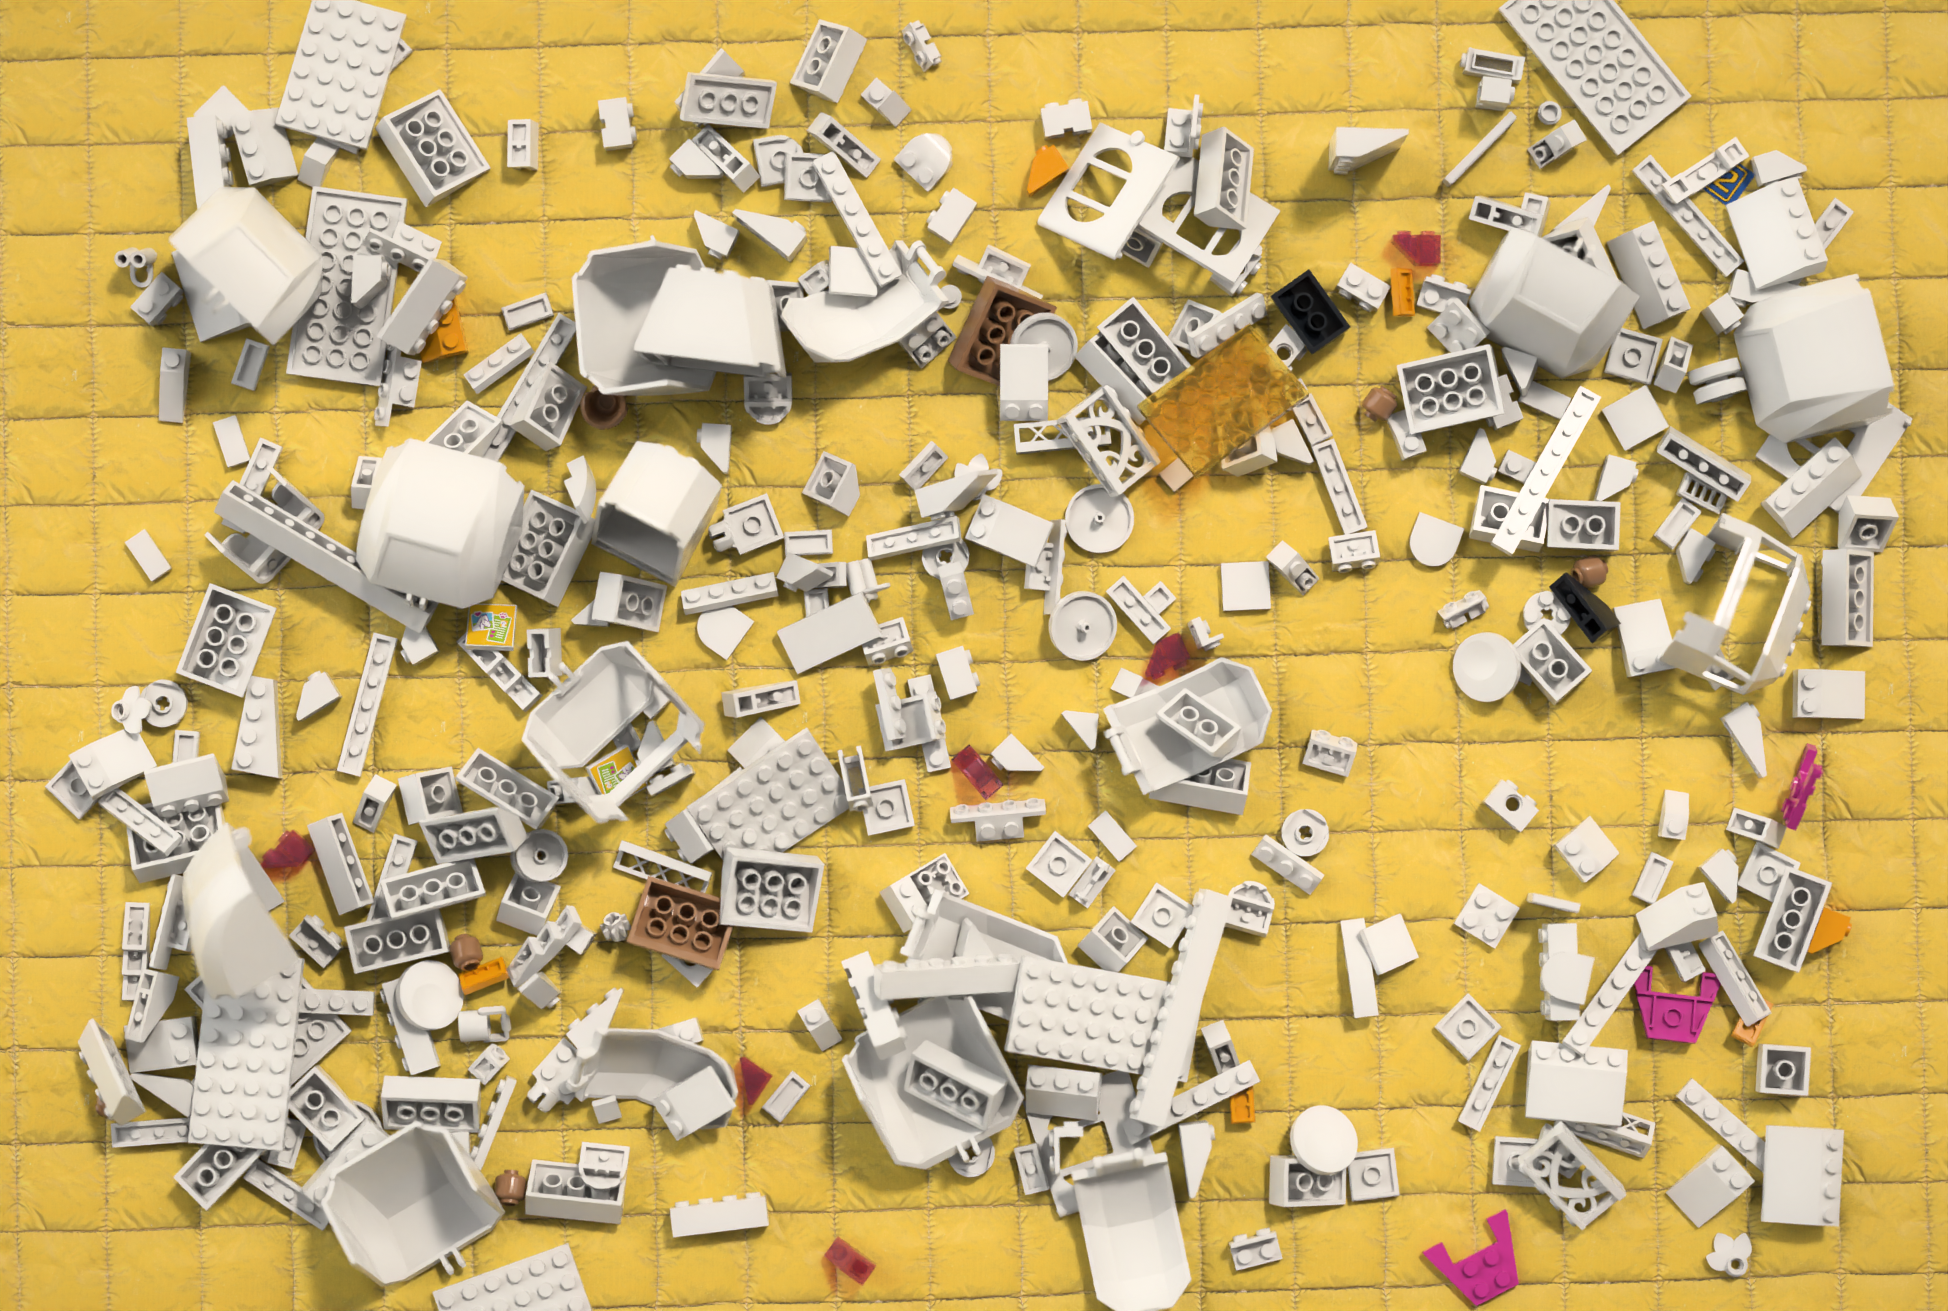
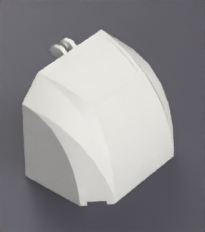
M220 187L169 236V241L214 286L201 302L203 304L208 303L219 291L225 298L220 303H217L211 312L214 315L217 314L230 302L273 345L302 317L322 292L323 256L255 187Z
M1512 227L1501 240L1468 301L1472 313L1490 331L1485 338L1503 348L1507 347L1538 357V367L1561 379L1593 370L1615 340L1636 304L1639 295L1623 282L1588 264L1596 246L1591 245L1588 248L1583 261L1575 257L1583 245V239L1580 237L1569 254L1536 235Z
M649 241L590 251L587 255V261L579 272H575L572 277L580 374L595 384L600 392L607 395L654 396L709 391L717 371L648 363L634 351V345L669 267L676 268V265H687L694 271H700L701 267L706 268L697 250L659 241Z
M1857 274L1794 289L1750 305L1740 321L1741 324L1737 326L1733 333L1742 371L1736 373L1735 377L1745 378L1756 426L1783 443L1870 425L1892 413L1893 407L1891 404L1888 405L1889 392L1894 391V383L1871 292L1868 288L1863 289L1858 283L1860 277Z
M412 438L405 440L404 444L395 448L390 446L387 448L380 463L366 503L357 542L356 561L371 584L407 593V606L414 604L415 596L421 597L419 609L426 610L428 599L461 609L494 597L522 534L524 485L520 481L515 482L505 472L507 468L502 463Z
M228 822L210 836L198 850L186 868L183 877L184 913L192 950L199 974L213 1000H218L221 997L220 995H230L231 998H238L300 961L299 956L268 913V911L285 901L249 849L248 845L251 843L249 829L243 827L235 829Z
M971 994L963 996H933L900 1013L901 1021H898L897 1025L898 1027L903 1026L908 1039L904 1040L907 1050L885 1059H879L868 1030L857 1035L854 1040L856 1045L849 1055L843 1057L842 1061L860 1102L895 1164L926 1170L959 1152L964 1162L969 1161V1156L965 1151L966 1148L973 1146L975 1154L979 1156L982 1152L977 1144L978 1142L1012 1125L1024 1097ZM925 1040L1008 1081L1004 1100L986 1132L904 1091L911 1053Z
M416 1121L332 1171L326 1197H323L321 1203L351 1264L381 1287L411 1280L439 1262H442L449 1275L454 1274V1269L447 1257L454 1254L458 1265L464 1268L466 1262L459 1250L492 1231L505 1213L482 1172L450 1131L446 1128H437Z

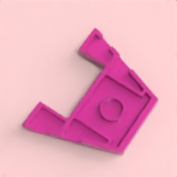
M1809 743L1806 744L1796 777L1791 782L1789 798L1784 800L1781 812H1784L1783 819H1785L1786 827L1795 831L1807 808V799L1809 795L1812 796L1814 793L1816 779L1820 780L1823 773L1822 767L1813 763L1817 755V748Z
M1646 966L1634 983L1646 1038L1695 1044L1721 985L1716 974L1701 973L1699 997L1652 992L1653 967Z
M1506 1209L1486 1218L1497 1241L1453 1264L1442 1242L1422 1251L1476 1306L1519 1284Z

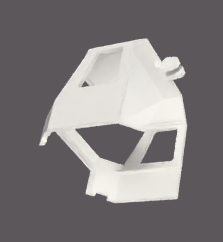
M1722 513L1706 537L1716 542V544L1735 551V555L1738 553L1740 555L1715 621L1711 622L1686 612L1683 620L1687 623L1683 631L1678 629L1673 640L1661 654L1659 661L1745 695L1770 685L1778 677L1784 676L1788 666L1784 662L1787 656H1791L1796 643H1793V641L1802 629L1803 622L1800 621L1802 614H1807L1811 605V601L1808 600L1811 591L1801 554L1796 553L1757 527ZM1760 542L1792 561L1789 564H1785L1758 553ZM1755 559L1787 572L1786 576H1789L1790 580L1764 650L1752 675H1749L1716 654L1727 633ZM1709 664H1713L1746 683L1740 686L1705 670Z
M628 641L600 647L575 672H572L561 662L558 666L568 676L563 683L559 681L555 674L549 673L547 676L557 688L530 713L522 737L525 745L556 782L597 823L607 822L610 819L629 820L619 809V806L688 741L699 753L701 752L700 735L704 730V722ZM656 685L679 710L677 730L609 794L587 796L561 769L579 768L589 762L652 703L654 686Z

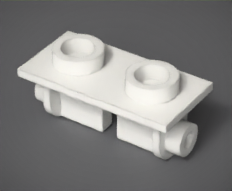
M919 20L914 23L910 22L901 31L905 43L910 46L914 53L916 63L921 66L924 72L932 65L936 66L942 62L940 59L942 56L934 42L928 45L925 44V41L930 40L931 37L923 23H920Z
M1478 590L1467 593L1464 598L1456 602L1445 604L1443 609L1437 612L1444 619L1445 627L1447 629L1450 627L1454 629L1467 622L1464 616L1465 613L1468 612L1469 617L1473 619L1485 613L1489 605L1486 601V596Z
M1096 856L1068 895L1086 908H1089L1116 870Z

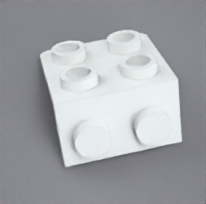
M1078 1121L1063 1122L1064 1126L1054 1127V1132H1049L1050 1147H1054L1055 1156H1050V1171H1055V1176H1060L1059 1137H1083V1126H1078Z

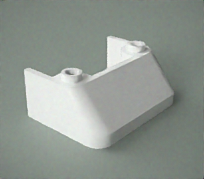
M269 465L267 470L279 481L272 490V498L278 503L277 506L318 530L324 523V514L295 486ZM208 531L205 534L223 555L260 584L272 580L291 559L252 534L245 538L239 533L229 535L222 543Z

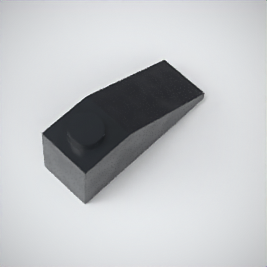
M1567 572L1549 586L1591 643L1606 637L1621 624L1606 603Z

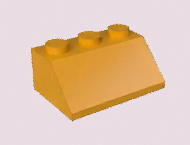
M456 296L452 300L453 305L451 309L439 319V326L436 331L429 334L426 338V345L420 352L422 364L469 353Z

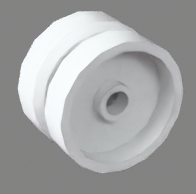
M1738 357L1687 372L1691 385L1696 386L1706 383V386L1697 389L1693 393L1696 405L1721 401L1747 390L1744 378L1735 377L1728 379V376L1738 373L1741 369Z
M546 829L533 830L526 833L528 838L510 855L511 865L516 874L523 880L531 883L546 882L559 876L566 867L568 860L567 846L562 837L554 831ZM538 852H541L542 856L540 858L542 860L537 858Z

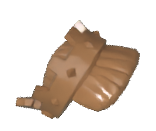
M593 385L591 391L586 392L581 400L582 416L589 425L596 429L604 430L605 428L616 427L623 421L628 412L627 396L603 394L596 385Z

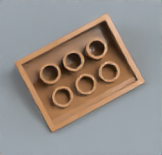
M987 275L948 362L958 371L1000 386V344H1010L1015 329L1026 318L1038 313L1054 314L1057 307Z
M648 876L627 943L719 971L734 925L720 924V897Z

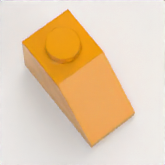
M1054 144L1050 147L1045 145L1035 152L1037 156L1033 159L1027 188V195L1029 197L1069 171L1068 165Z
M1823 907L1806 953L1812 954L1843 940L1844 936L1847 937L1852 927V923H1849L1851 917Z

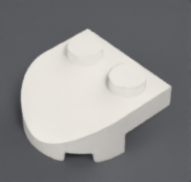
M925 133L910 140L894 160L929 192L950 170L953 164L952 147L943 136L936 133Z
M770 373V377L744 375V406L746 412L761 424L770 425L780 422L791 409L792 374L786 373V377H778V373Z
M1244 881L1242 884L1233 887L1229 892L1228 896L1233 897L1225 927L1266 938L1275 907L1274 898L1268 893L1267 887L1261 883Z
M582 1142L579 1173L582 1181L587 1186L598 1190H610L621 1185L627 1175L630 1147Z

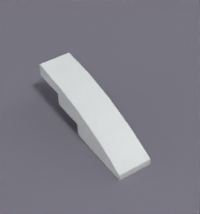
M466 633L457 641L468 655L523 711L527 712L543 696L499 650L466 649Z
M125 902L122 950L124 951L122 965L123 1001H134L142 969H149L150 903Z
M566 905L556 922L547 921L537 937H528L507 968L514 987H519L542 969L572 938L582 924L575 906Z
M1364 918L1342 920L1340 924L1354 1018L1379 1015L1371 959L1359 933L1360 930L1366 928Z

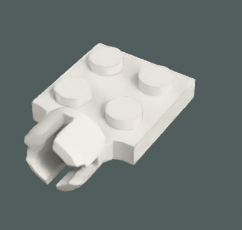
M767 493L724 509L722 511L724 519L711 525L708 529L710 539L721 535L724 536L712 543L717 552L736 548L739 555L784 539Z
M564 1037L532 1072L537 1081L529 1090L527 1097L534 1104L543 1094L545 1098L539 1103L537 1108L545 1113L550 1111L557 1102L562 1101L568 1105L575 1097L576 1092L570 1091L566 1085L568 1078L572 1076L576 1064L575 1056L577 1049Z

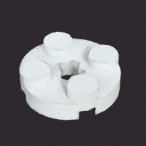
M963 540L923 549L922 562L925 570L938 580H940L937 567L960 561L964 572L969 563V550ZM945 550L946 553H952L949 563L939 560L941 551Z
M1543 591L1531 596L1523 608V621L1527 630L1529 631L1542 620V609L1546 611L1550 609L1553 618L1551 621L1549 619L1546 620L1559 634H1562L1570 623L1571 615L1555 594L1550 591Z
M154 681L141 692L140 698L149 700L152 705L151 713L146 718V721L151 725L157 727L176 725L187 712L188 699L186 692L173 681ZM167 697V702H170L169 707L160 710L161 706L157 705L158 700Z
M1300 809L1291 813L1284 820L1281 828V838L1285 847L1298 856H1312L1319 853L1326 846L1329 839V829L1325 818L1320 813L1311 809ZM1308 826L1310 828L1309 833L1312 834L1311 837L1301 839L1299 829H1304Z
M989 1137L977 1143L982 1154L973 1156L972 1160L964 1162L960 1152L949 1157L948 1160L952 1168L958 1174L965 1177H976L986 1172L993 1164L995 1157V1148Z

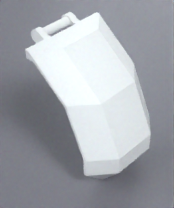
M902 240L894 241L889 252L902 275L882 287L877 282L876 297L829 294L828 288L805 298H789L780 317L814 362H849L899 342L949 302L937 286L945 278L946 272L928 254L926 246L922 241L914 242L910 249ZM919 257L930 270L929 276L918 263Z
M1220 657L1156 689L1103 708L1112 727L1105 731L1104 735L1106 739L1110 740L1123 767L1121 769L1123 775L1134 774L1143 795L1199 774L1263 743L1273 710L1252 667ZM1186 688L1241 726L1237 745L1223 758L1211 756L1155 717L1156 713Z
M937 889L933 893L927 911L919 908L916 909L914 914L916 918L904 947H901L899 952L908 956V960L914 959L920 962H928L931 958H940L943 961L952 960L953 957H957L955 950L962 922L965 918H968L975 925L994 957H998L1000 954H1010L1021 963L1023 955L1068 963L1057 936ZM1015 991L971 994L978 1009L1010 1021Z
M595 1029L590 1047L577 1050L575 1056L576 1064L572 1076L568 1078L566 1085L570 1091L576 1092L575 1097L581 1102L587 1098H606L615 1095L618 1099H637L655 1106L651 1101L671 1086L711 1065L734 1103L738 1095L734 1069L715 1052L658 1030ZM733 1109L700 1129L726 1127Z
M1141 1148L1133 1149L1134 1152L1105 1158L1100 1156L1093 1157L1095 1167L1071 1171L1097 1300L1114 1311H1159L1173 1308L1191 1282V1276L1166 1152L1142 1157Z

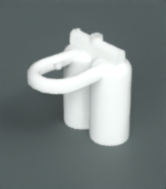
M131 247L115 254L114 261L117 266L127 267L130 265V278L134 285L137 287H147L153 281V263L157 258V253L154 249L144 248L138 250ZM147 266L148 279L145 282H139L135 275L137 268Z
M869 558L846 563V578L852 596L862 591L869 603L870 600L878 598L877 592L890 588V583L877 584L873 565Z

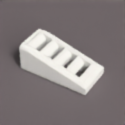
M1689 472L1685 473L1676 492L1677 496L1683 497L1716 514H1720L1727 499L1726 494ZM1694 482L1695 484L1691 493H1687V489L1690 483ZM1700 485L1703 487V489L1701 491L1699 498L1695 497V494ZM1709 489L1712 492L1708 498V501L1705 502L1703 501V499L1705 497L1707 490ZM1716 493H1718L1720 497L1716 506L1711 505Z

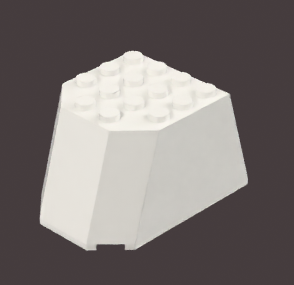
M676 265V268L669 267L634 345V351L646 362L758 377H770V373H778V377H786L774 289L768 282H765L764 278H746L738 275V272L724 270V274L714 272V269L701 267L700 271H694L687 265Z
M637 441L597 506L591 544L676 587L717 509L722 485L703 466L699 465L700 463L692 457L686 458L678 454V451L673 447Z

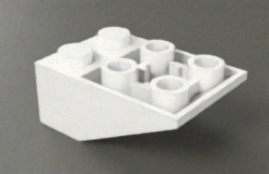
M946 853L879 892L903 933L912 928L917 908L927 911L935 889L960 899L969 894Z

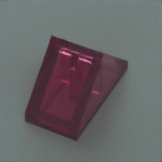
M747 1056L740 1057L748 1105L755 1103L773 1074Z

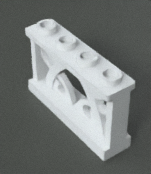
M1105 385L1099 387L1073 409L1057 419V422L1108 495L1115 497L1126 491L1129 486L1161 463L1158 458L1157 450L1146 441L1143 430L1132 421L1129 410L1118 401V395L1115 390ZM1097 400H1102L1108 411L1106 413L1103 412L1100 406L1097 411L1098 417H1095L1093 411L1094 404ZM1087 408L1089 418L1078 421L1075 416ZM1091 426H1093L1095 431V438L1093 440L1087 434L1089 431L1094 433ZM1099 426L1109 427L1121 433L1119 455L1113 451L1100 452L1097 446L1101 440ZM1136 451L1139 452L1144 460L1139 468L1132 467L1127 463L1128 459L1130 461H1138L1134 457ZM1107 456L1114 458L1117 463L1111 460L1112 464L1109 465L1106 461ZM1124 469L1133 473L1122 483L1119 480Z
M1562 1121L1556 1124L1550 1133L1527 1152L1518 1157L1520 1165L1518 1169L1526 1178L1531 1177L1535 1182L1534 1186L1542 1195L1546 1193L1551 1198L1550 1202L1558 1211L1562 1209L1566 1213L1565 1217L1573 1227L1577 1225L1582 1231L1617 1200L1620 1201L1626 1196L1624 1185ZM1560 1139L1554 1153L1546 1150ZM1569 1154L1575 1155V1159L1572 1162L1562 1159L1564 1157L1568 1160L1567 1156ZM1538 1156L1551 1158V1162L1547 1160L1539 1161V1163L1545 1165L1542 1170H1538L1533 1166V1161ZM1583 1164L1586 1166L1581 1176L1583 1188L1559 1186V1165L1568 1168L1579 1167ZM1549 1175V1182L1544 1177ZM1595 1176L1596 1180L1590 1182L1591 1186L1589 1187L1587 1185V1178ZM1610 1191L1596 1203L1594 1196ZM1589 1197L1591 1200L1590 1209L1586 1212L1576 1211L1574 1205L1581 1203L1584 1208V1198Z

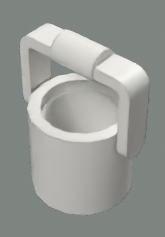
M504 1006L481 1007L479 1010L459 1011L458 1013L461 1042H499L509 1039L511 1022ZM501 1014V1027L504 1033L491 1034L490 1015Z

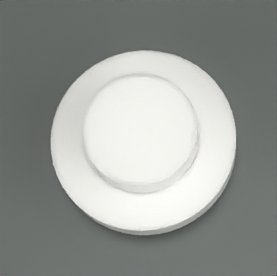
M1553 101L1544 102L1538 109V118L1546 125L1557 123L1562 115L1560 106Z
M946 285L940 289L949 300L944 308L953 309L960 304L962 295L956 286Z

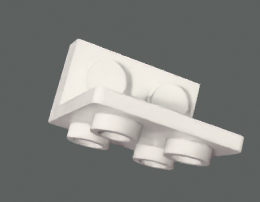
M1195 94L1192 110L1168 108L1165 151L1176 156L1192 158L1193 149H1198L1203 103H1199V95Z

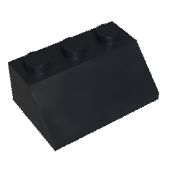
M1310 269L1270 296L1311 355L1350 329V325Z

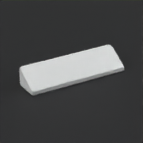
M1722 930L1718 932L1717 936L1709 937L1699 943L1701 951L1745 1025L1750 1026L1770 1015L1769 1007L1724 931Z

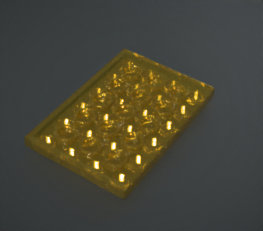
M1249 323L1137 405V409L1197 479L1308 398L1309 392Z

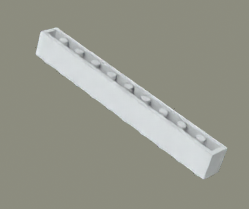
M234 480L222 492L214 513L225 520L230 521L245 532L252 534L264 543L301 563L306 568L311 569L328 581L333 582L389 617L394 618L409 629L420 634L429 623L439 602L428 599L426 610L419 609L421 597L415 596L414 604L407 606V593L369 582L356 561V552Z
M1201 888L1194 895L1192 902L1194 908L1186 921L1185 927L1187 931L1185 938H1182L1179 944L1180 954L1178 961H1175L1172 967L1173 977L1171 984H1168L1165 990L1166 1000L1164 1007H1161L1158 1013L1159 1023L1157 1030H1154L1151 1036L1152 1046L1150 1053H1147L1144 1059V1073L1137 1082V1096L1130 1105V1118L1164 1128L1233 897Z

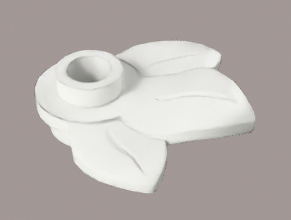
M980 453L972 458L968 466L957 463L954 474L955 477H959L975 471L989 470V465L984 455ZM997 469L998 474L972 500L981 499L986 491L993 490L999 485L1002 478L1001 469Z
M132 686L125 691L121 700L113 704L111 714L114 719L123 723L127 732L137 734L142 731L141 720L146 719L150 715L152 705L149 700L140 698L138 686Z
M1717 1233L1713 1242L1715 1252L1706 1256L1708 1264L1717 1271H1726L1730 1276H1742L1748 1268L1746 1259L1752 1252L1749 1237L1742 1233L1733 1240L1726 1234ZM1734 1260L1739 1262L1737 1269L1731 1267V1263Z

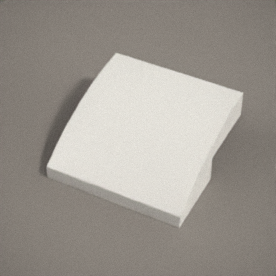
M1647 385L1602 409L1625 451L1669 427Z

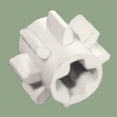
M612 912L604 917V924H601L600 928L606 940L611 938L613 941L618 942L627 937V930L631 929V925L625 914L620 916L619 913Z

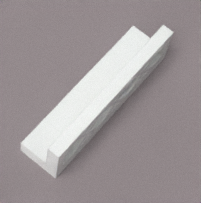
M1089 417L1077 418V420L1081 421L1084 419H1088ZM1057 420L1014 424L1016 454L1076 449V447L1064 430L1057 426L1059 425ZM1047 426H1053L1060 433L1055 439L1048 440L1041 434ZM1035 427H1042L1039 432L1034 429ZM1105 427V434L1101 435V440L1097 447L1111 445L1109 427ZM1029 428L1036 433L1030 442L1020 443L1019 429ZM1089 431L1088 434L1091 435L1089 437L1091 438V440H1093L1095 438V434ZM1062 434L1067 437L1058 439ZM1038 436L1043 439L1041 441H1035Z
M621 841L613 868L647 879L650 875L645 873L642 865L652 861L657 864L660 872L651 877L656 878L662 874L664 881L668 882L664 873L674 869L679 871L683 879L675 884L679 885L684 882L685 886L690 888L687 880L696 877L705 880L701 892L706 893L713 874L712 872L635 844ZM624 852L633 854L638 864L630 868L620 865ZM638 857L644 858L646 860L640 862ZM661 865L666 866V867H669V868L663 870L662 867H661ZM639 866L642 872L636 871L634 868ZM683 873L688 874V875H691V876L685 878L684 875H683Z
M1625 1112L1622 1115V1122L1625 1126L1622 1127L1563 1122L1576 1136L1641 1158L1646 1156L1652 1144L1655 1129L1654 1122ZM1555 1121L1554 1126L1558 1124L1560 1121ZM1640 1126L1648 1129L1647 1135L1639 1133L1635 1127Z

